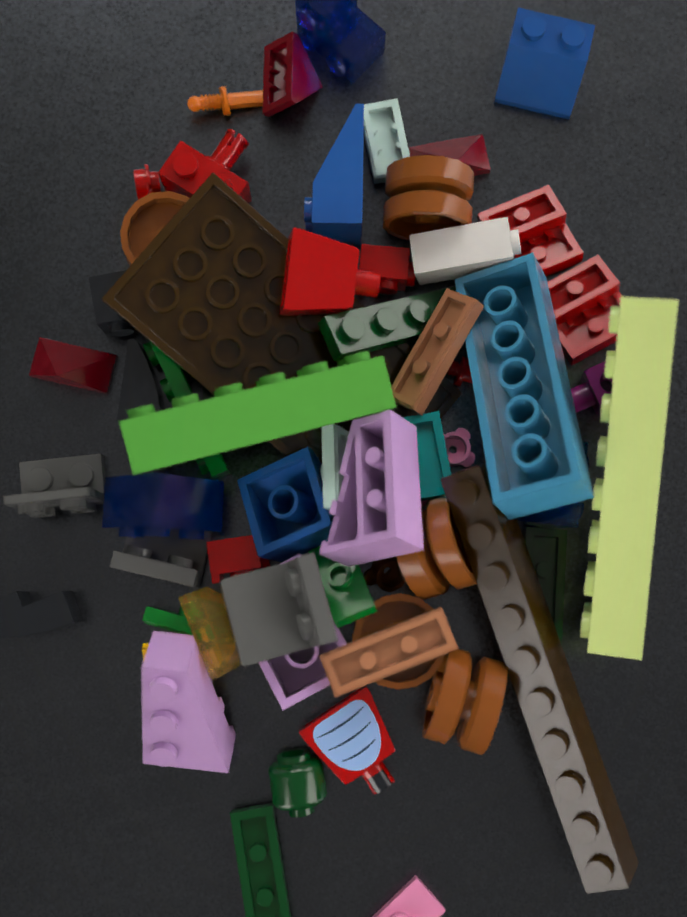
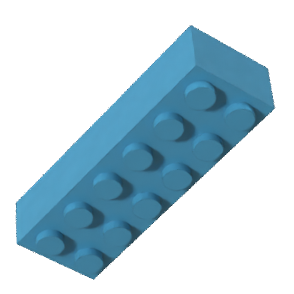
M532 252L455 279L456 291L458 293L475 298L484 305L465 339L493 503L511 520L594 498L548 282L534 253Z

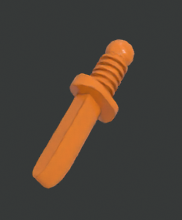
M226 86L219 87L220 95L216 93V95L212 94V96L211 94H208V96L206 94L204 96L200 95V97L191 96L187 101V106L191 111H205V109L209 111V109L212 110L214 108L216 110L218 108L219 110L221 108L225 116L231 114L230 109L263 106V90L227 93Z

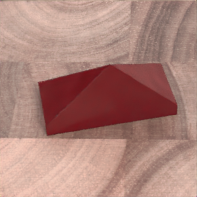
M294 31L264 46L263 115L270 117L297 104L323 87L298 34Z
M483 134L408 147L410 157L431 155L459 160L471 167L474 176L488 174L491 171Z
M39 337L29 376L108 394L118 356Z

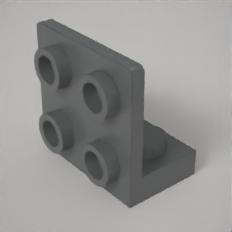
M100 453L19 462L21 494L3 496L5 506L17 509L19 515L30 514V518L55 516V509L71 510V513L74 514L97 511V504L108 503L104 455Z
M139 490L123 552H113L110 567L200 588L208 555L206 542L212 539L219 511L218 508L148 490Z
M314 553L298 556L283 564L236 575L220 581L223 600L242 666L252 665L307 648L338 641Z

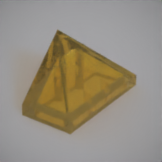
M204 587L178 597L211 680L217 679L239 667L240 661L222 594L209 587Z

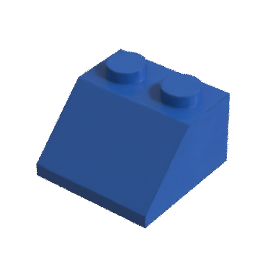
M518 7L510 32L494 102L569 119L588 61L595 25Z
M309 447L301 449L237 480L258 557L282 563L299 553L302 555L320 546L322 541H328L334 516L329 514V510L323 508V481L320 475L321 462Z

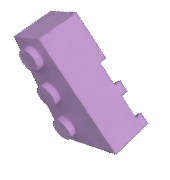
M390 409L352 420L339 472L344 475L338 501L332 500L329 514L333 515L334 518L328 541H322L319 555L346 566H353L423 551L416 426Z
M153 631L141 667L143 764L229 773L236 733L233 725H228L224 715L225 705L222 697H217L212 684V672L198 637L195 635Z

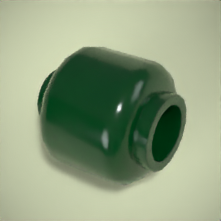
M292 749L279 753L277 761L270 765L268 774L274 806L278 809L289 811V816L304 817L314 813V806L323 802L327 796L321 759L311 755L309 749Z

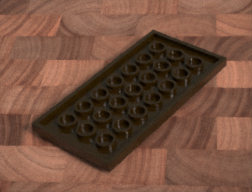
M214 173L205 180L101 298L106 305L213 396L216 388L235 383H241L243 390L255 388V381H258V378L284 372L286 380L297 377L296 371L301 370L302 367L327 361L329 369L338 367L337 361L333 360L318 326V323L324 316L331 314L280 315L288 238ZM354 297V304L351 310L365 307ZM407 343L369 352L371 359L384 356L392 386L412 348ZM444 377L424 414L439 411L441 419L462 392ZM395 403L396 408L390 409L401 417L419 415ZM369 415L357 417L354 419L334 424L350 432L352 420L366 417ZM321 427L267 441L285 457L309 447L322 464Z

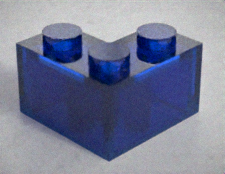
M295 0L297 34L302 44L309 51L313 52L316 50L326 59L329 68L336 75H344L354 83L385 52L386 32L357 7V0Z
M157 472L105 477L102 528L119 529V537L144 538V536L170 537V531H179L178 539L204 540V532H222L224 481Z

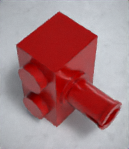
M227 129L211 156H205L180 140L158 172L165 191L175 192L190 198L205 180L214 173L249 204L252 198L248 182L230 171L244 149L248 147V141L240 133L235 138L236 131Z

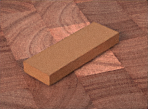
M448 288L445 290L391 386L395 403L421 416L424 414L484 308L480 301Z
M438 607L324 652L319 657L334 696L338 697L458 649V646L442 607Z

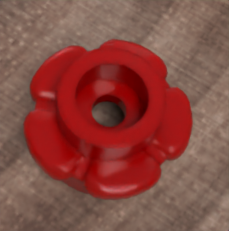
M144 164L145 168L133 170L138 200L150 193L161 192L158 171L150 172L148 164Z

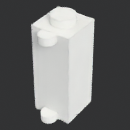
M508 217L409 235L414 274L420 285L457 279L512 260L514 255L522 254L518 229L510 231Z

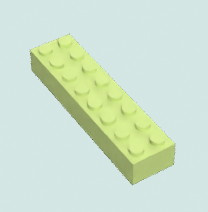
M621 297L620 306H611L609 333H617L616 351L608 350L606 353L604 378H613L612 394L604 393L602 397L600 422L609 423L608 436H600V440H598L596 466L605 467L604 479L596 478L592 501V510H599L601 512L600 520L592 519L588 553L596 554V561H588L586 569L584 596H592V602H584L580 638L588 639L587 653L642 660L678 300Z

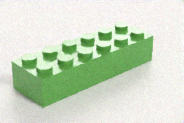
M369 351L343 357L344 359L337 361L338 367L329 369L327 361L302 367L301 370L296 371L297 377L286 380L284 372L258 378L259 380L255 381L256 387L243 390L241 383H235L216 388L214 398L199 401L198 393L172 399L173 408L158 412L155 411L154 404L127 410L129 419L119 421L133 475L396 408L384 356L371 359Z

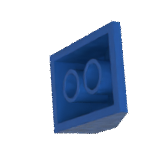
M355 104L313 181L312 197H304L306 231L357 247L359 251H361L363 216L364 104Z

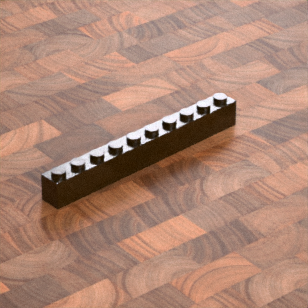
M486 462L457 471L440 480L586 894L627 889L631 884L639 862L517 518L509 520L493 503Z

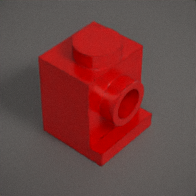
M371 244L361 245L359 270L380 273L378 294L393 295L397 293V290L405 291L406 286L414 287L413 262H409L410 248Z
M252 535L206 542L212 584H220V581L224 579L226 574H230V577L271 567V560L258 557Z

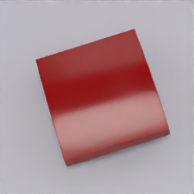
M549 185L477 214L478 222L508 217L510 231L518 229L522 254L514 255V259L533 252L546 277L583 261L584 252L566 225L567 213Z
M599 255L548 281L563 355L571 366L617 341V333H609L611 306H620L621 297L623 296L619 292V280Z

